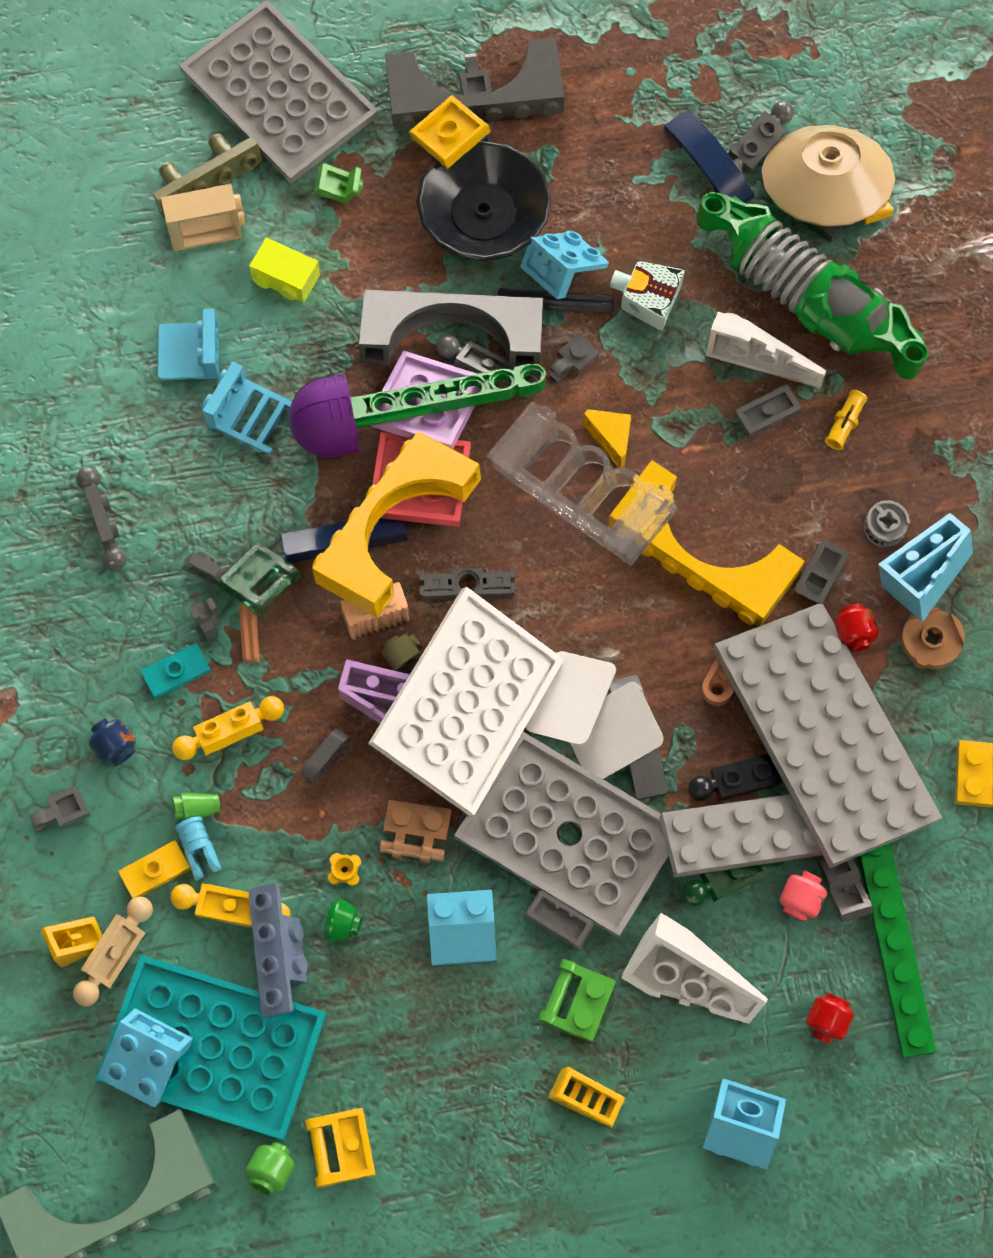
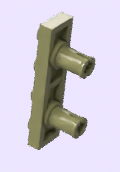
M222 134L213 135L209 139L208 144L216 157L183 176L172 162L164 163L159 168V173L167 185L153 193L158 210L164 219L165 215L161 197L227 184L234 178L262 163L263 159L260 148L253 136L231 147Z

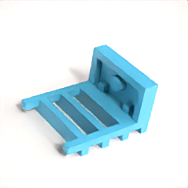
M232 361L228 370L224 369L220 373L217 380L218 386L213 394H208L203 402L202 410L207 428L218 430L223 433V436L228 438L230 436L238 440L240 444H246L254 448L256 452H263L270 456L273 450L265 444L287 408L290 409L292 401L247 380L243 366ZM255 393L263 395L242 432L239 433L233 430ZM271 400L279 403L257 441L249 438Z

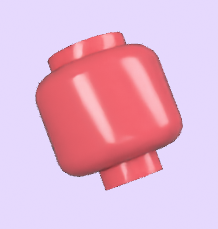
M806 871L803 872L802 876L791 875L779 897L780 904L784 906L782 911L803 922H806L807 918H815L827 896L826 889L819 885L822 879Z

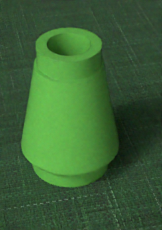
M180 793V796L172 797L176 822L200 816L204 818L220 813L218 794Z

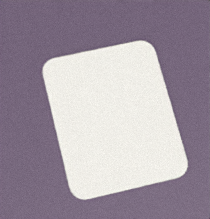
M561 651L556 654L564 660L525 727L532 733L575 744H583L591 734L615 675L616 667L610 662Z
M629 682L605 697L588 740L583 744L571 742L570 744L581 767L604 779L660 747L663 743V734L639 685L635 682Z

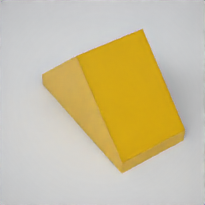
M587 410L584 412L583 426L617 467L621 469L625 466L631 415Z
M95 917L48 926L41 930L53 960L61 968L90 955L103 936Z

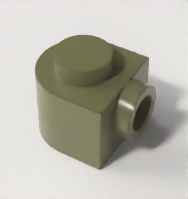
M405 633L400 637L394 636L383 645L382 656L393 671L407 673L416 666L421 657L420 651L423 648L414 634L408 637Z

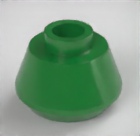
M341 898L331 903L326 917L324 936L329 942L348 941L352 935L358 936L362 917L357 916L358 910Z

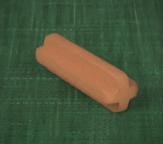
M243 603L239 605L242 658L244 663H256L260 660L256 607L254 603Z

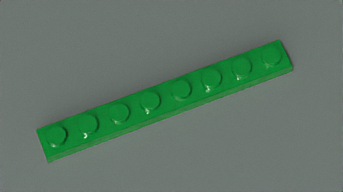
M891 843L858 857L866 894L873 905L871 918L901 1058L905 1059L936 1053Z

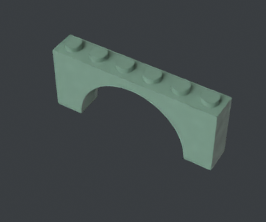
M179 1109L149 1124L155 1146V1159L150 1179L138 1199L125 1211L109 1220L94 1224H73L61 1221L47 1212L38 1202L32 1190L26 1186L0 1198V1218L17 1258H87L86 1252L99 1246L100 1250L112 1246L119 1241L118 1235L130 1230L131 1234L137 1233L150 1226L148 1220L158 1215H161L162 1219L169 1217L181 1210L180 1204L192 1199L193 1203H196L212 1194L210 1189L217 1185L185 1114Z

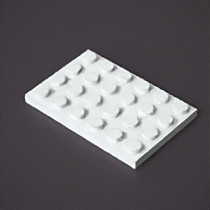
M468 587L461 589L368 744L467 815H475L564 659Z

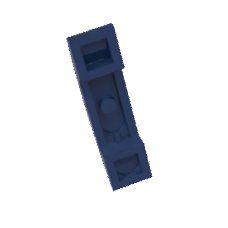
M687 109L664 125L665 130L680 149H685L714 186L715 193H721L732 198L736 196L744 203L754 197L752 189L728 153L693 113Z

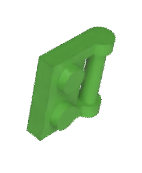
M561 959L558 967L560 970L559 976L545 1011L541 1010L538 1021L593 1043L616 980L581 967L572 961ZM574 976L581 979V982L565 1020L558 1017L557 1014L571 978Z

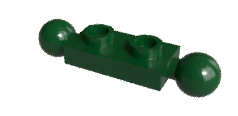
M785 861L701 873L699 875L703 882L691 880L684 885L682 889L683 899L689 905L699 906L706 901L708 894H710L713 902L771 874L767 865L778 867Z

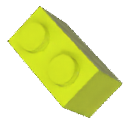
M265 238L249 265L252 280L258 286L264 289L272 288L278 291L284 298L291 301L296 299L302 303L305 302L320 276L317 260L269 238Z

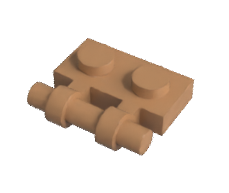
M389 800L383 831L385 834L395 835L394 842L382 840L380 853L391 854L392 858L402 859V856L420 859V862L429 864L431 861L443 862L445 850L433 848L434 841L447 843L452 809ZM406 837L424 839L423 846L405 844Z

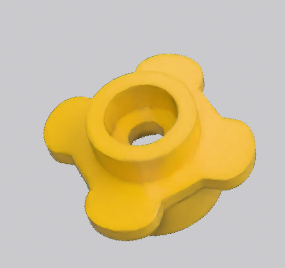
M333 854L330 857L331 873L328 874L329 882L333 885L339 882L348 883L349 886L357 885L360 880L357 875L358 867L361 865L360 857L358 855ZM347 867V872H342V868Z

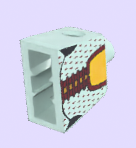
M640 261L637 262L631 276L615 270L610 287L624 292L621 308L624 311L663 331L682 287L685 271Z

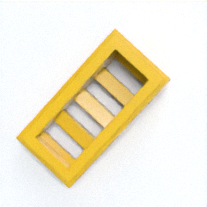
M570 1067L560 1070L548 1096L549 1099L609 1128H612L625 1100L624 1096ZM569 1080H571L574 1083L570 1089L568 1096H566L563 1093L568 1085ZM581 1086H584L586 1090L579 1103L575 1099ZM596 1092L598 1097L591 1109L587 1106L593 1093ZM607 1097L611 1101L605 1115H602L599 1112Z

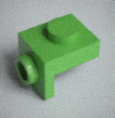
M323 163L318 169L314 193L347 204L354 196H358L362 189L363 180L360 179L362 169L355 167L351 172H347Z

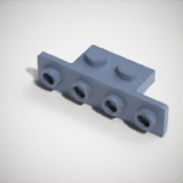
M270 883L249 890L261 1013L266 1018L293 1011L290 984L306 983L308 967L304 956L302 942L304 931L300 924V919L282 914L279 884Z

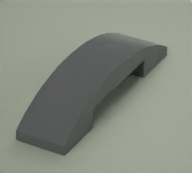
M638 675L612 680L609 687L610 694L629 682H635L639 685L643 695L644 692ZM659 748L629 764V774L637 800L666 795L668 793Z

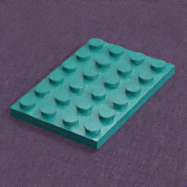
M140 955L95 1081L113 1087L100 1080L98 1075L120 1021L134 1009H137L193 1038L189 1049L174 1065L161 1097V1103L285 1142L327 1013L292 1002L293 1011L291 1013L266 1018L261 1013L259 991Z

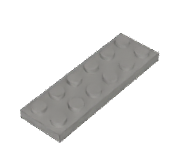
M790 794L663 812L659 817L674 878L823 855Z

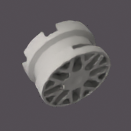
M891 500L880 501L869 510L863 524L864 533L867 539L874 545L882 548L892 547L899 544L904 538L910 520L906 509L899 503Z

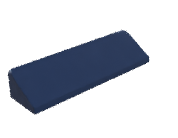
M380 518L371 533L368 548L407 541L404 521ZM347 522L281 534L287 564L314 559L320 553H324L330 546L335 532L342 530Z

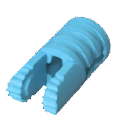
M200 816L186 819L175 826L195 881L204 878L203 869L198 859L200 855L205 854L207 863L212 871L221 870L214 847L206 832V827L203 825V818Z

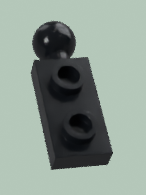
M769 754L714 767L710 771L712 779L705 776L694 777L689 782L688 792L694 800L705 801L716 791L719 801L777 787L781 784V779Z

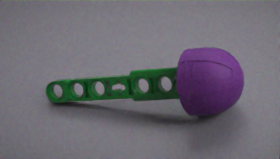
M538 364L515 366L513 370L499 369L350 398L345 374L321 378L306 384L295 395L289 409V425L298 444L314 455L337 457L360 452L356 428L507 400L519 394V397L537 394L546 387V371ZM529 375H536L541 378L535 383H529L524 380ZM499 381H508L511 383V385L505 389L497 388L495 386V384ZM471 386H477L481 389L477 394L465 392ZM457 390H460V396H457ZM440 394H446L447 397L441 398ZM412 397L422 400L421 403L415 406L408 405L406 401ZM382 403H388L392 406L387 411L376 409Z

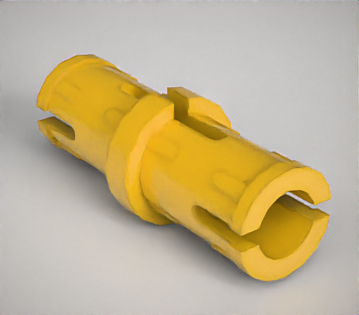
M851 390L841 411L836 413L834 417L835 423L825 440V443L832 449L842 450L851 430L857 427L859 423L857 418L868 399L864 393L858 390ZM851 412L844 428H841L845 422L848 413Z

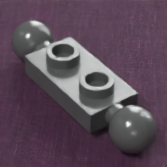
M779 101L775 103L771 109V116L764 111L729 151L728 155L733 159L741 173H743L742 168L750 173L786 131L781 124L790 122L794 116L793 106L789 102Z
M445 335L437 342V352L441 357L445 359L456 357L454 367L477 374L499 369H509V361L471 341L464 348L460 346L458 339L452 335ZM532 375L524 379L529 383L538 382ZM499 381L495 384L497 388L501 389L511 385L508 381ZM536 394L523 396V398H531Z
M83 467L76 474V483L81 489L85 490L101 542L105 549L102 563L110 571H119L126 565L127 556L121 548L117 547L115 541L116 538L120 537L115 520L109 521L106 514L107 511L111 510L106 493L100 494L97 488L100 483V474L93 467Z

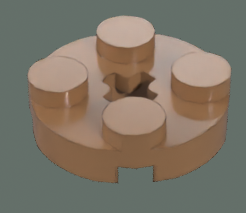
M933 607L923 622L914 614H911L902 628V649L919 669H941L947 667L955 661L962 651L965 640L963 626L956 616L940 611L941 608ZM931 631L933 635L940 636L937 645H932L925 640L928 636L927 632Z

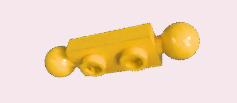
M269 696L261 701L257 709H254L251 701L229 710L194 726L193 729L197 736L192 738L183 735L176 738L172 745L173 754L176 758L187 761L192 759L196 755L197 749L202 747L207 756L264 730L261 720L276 721L281 718L284 713V704L279 698Z
M204 883L201 885L200 893H196L187 884L177 885L171 892V903L177 909L186 910L196 906V917L252 928L249 892ZM281 903L282 914L291 917L289 908Z

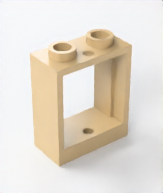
M232 184L161 197L174 252L243 238L241 227L246 226L240 194H233Z

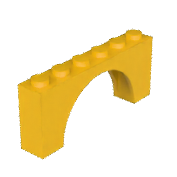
M417 431L411 440L408 439L403 444L397 459L386 466L383 477L377 485L373 484L369 488L366 499L360 507H355L352 510L348 522L343 529L335 532L326 551L320 553L315 558L312 570L316 584L378 618L394 597L395 591L393 580L378 569L368 553L369 539L376 523L390 508L416 496L444 495L465 502L481 481L479 463Z
M651 461L610 514L608 527L611 528V532L622 540L628 539L634 543L637 550L643 555L655 557L670 573H678L686 578L687 583L698 591L704 590L710 594L714 602L723 608L729 607L737 612L738 617L746 624L762 626L800 574L805 561L780 544L762 560L737 568L716 567L694 558L676 541L667 520L666 505L671 493L675 489L677 476Z

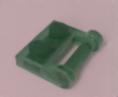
M257 542L219 579L218 587L247 605L254 615L260 617L268 610V605L289 584H294L301 575L295 566ZM275 571L281 574L260 596L253 593Z

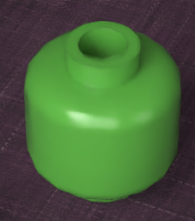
M275 1142L271 1146H258L245 1169L246 1178L249 1180V1187L265 1196L282 1192L295 1168L293 1159L288 1155L290 1151L285 1146Z

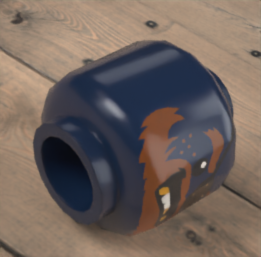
M104 718L91 728L93 735L89 740V746L102 763L106 765L114 763L115 766H119L136 752L134 749L136 737L123 721L114 719L108 722Z

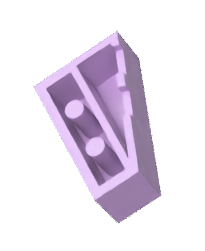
M346 659L338 686L340 699L378 723H381L408 679L409 674Z

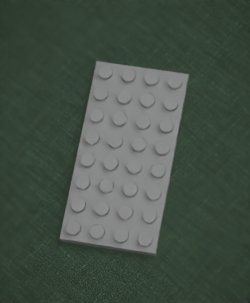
M823 603L715 643L712 649L830 868L936 824L943 818L849 649L839 640L835 624Z

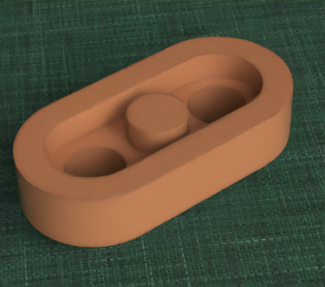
M716 658L703 681L701 693L707 703L721 706L731 699L735 690ZM713 687H719L722 689L723 693L720 695H715L712 693L711 689Z

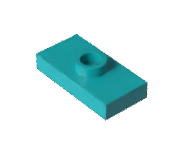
M197 643L140 670L155 700L211 673L210 667Z

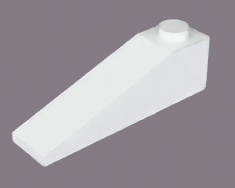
M717 313L711 328L706 356L821 388L826 370L753 323L742 319L737 314Z

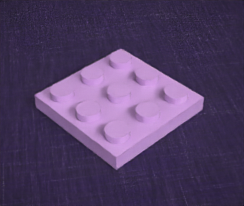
M403 350L381 392L477 373ZM471 386L465 390L468 394H477L481 391L477 386ZM457 390V396H460V390ZM440 394L441 398L447 397L446 394ZM412 397L406 403L415 406L421 403L422 400ZM382 403L376 409L387 411L392 406L388 403ZM475 406L370 426L408 439H412L417 431L453 449Z

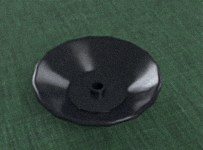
M480 141L448 169L435 159L420 180L416 204L422 227L438 246L459 258L486 262L513 256L531 244V237H537L547 223L551 196L545 175L529 156L506 144ZM481 209H487L488 212H487V213H481V212H479V210H481Z

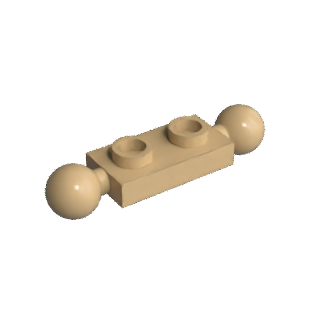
M133 898L127 905L128 917L126 919L120 915H115L81 968V971L89 975V978L79 982L73 990V998L80 1006L88 1007L98 1000V986L100 984L111 988L144 936L145 932L139 929L137 925L147 921L152 915L153 907L147 898Z

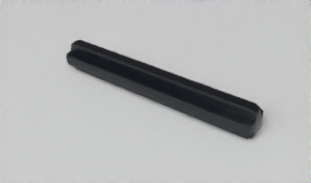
M499 288L497 296L543 298V308L611 313L614 308V297L612 295L567 292L565 298L556 299L548 291Z

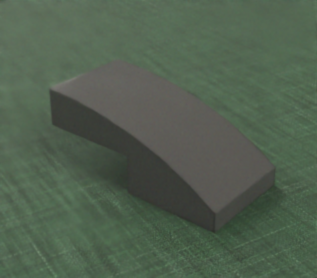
M822 539L794 592L817 604H822L847 561L850 552Z
M824 857L819 858L818 864L842 923L872 914L873 905L860 882V872L853 859L830 868Z

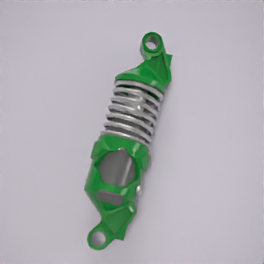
M710 192L703 196L696 215L697 225L705 231L726 230L731 247V267L741 275L745 274L747 279L755 276L754 284L760 285L763 283L762 288L764 292L772 289V298H777L781 295L780 304L783 305L789 302V310L799 317V324L813 334H822L831 341L830 346L836 351L841 349L849 356L864 352H890L894 363V370L899 377L910 380L919 375L928 357V350L923 342L924 335L911 326L909 316L902 305L889 303L883 298L884 294L879 289L875 288L872 290L859 281V274L845 264L838 265L832 260L826 261V256L824 254L818 255L816 248L809 249L807 241L800 242L798 235L791 236V230L789 228L783 229L782 223L771 215L768 206L746 204L736 196L732 198L715 192ZM786 233V238L777 246L781 236ZM795 240L794 246L786 252L789 243ZM803 246V252L797 254L798 249Z

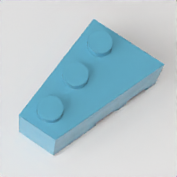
M949 513L878 564L882 587L923 622L973 554L971 530Z

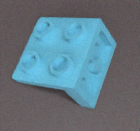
M566 231L565 233L531 237L532 242L526 249L520 267L556 299L566 297L574 273L607 268L609 262L601 256L599 250L588 245L580 234L574 231Z
M203 309V320H198L197 323L159 325L158 377L161 381L218 379L219 324L215 309Z
M134 1009L120 1021L98 1078L138 1100L156 1107L161 1100L176 1061L189 1049L193 1038Z

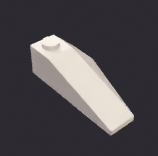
M660 913L643 935L621 977L648 995L660 998L661 994L679 999V1004L690 1006V1003L709 1008L713 1014L748 1024L767 1003V998L691 931Z

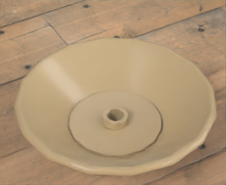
M835 125L808 126L784 135L767 152L761 169L764 189L780 210L798 221L823 227L852 225L873 216L890 199L895 183L891 159L877 142L857 130Z

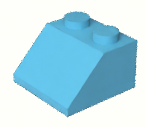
M492 890L427 894L432 966L497 961Z
M723 1078L707 1128L703 1148L715 1154L724 1155L745 1162L750 1166H757L767 1170L779 1139L786 1099Z

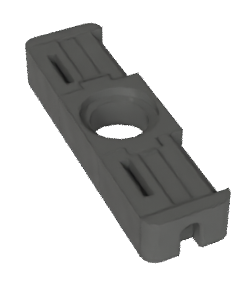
M510 567V572H482V568L452 569V573L424 574V570L419 573L420 599L422 601L455 600L461 591L459 582L465 577L475 580L476 587L472 591L482 599H510L515 597V570Z

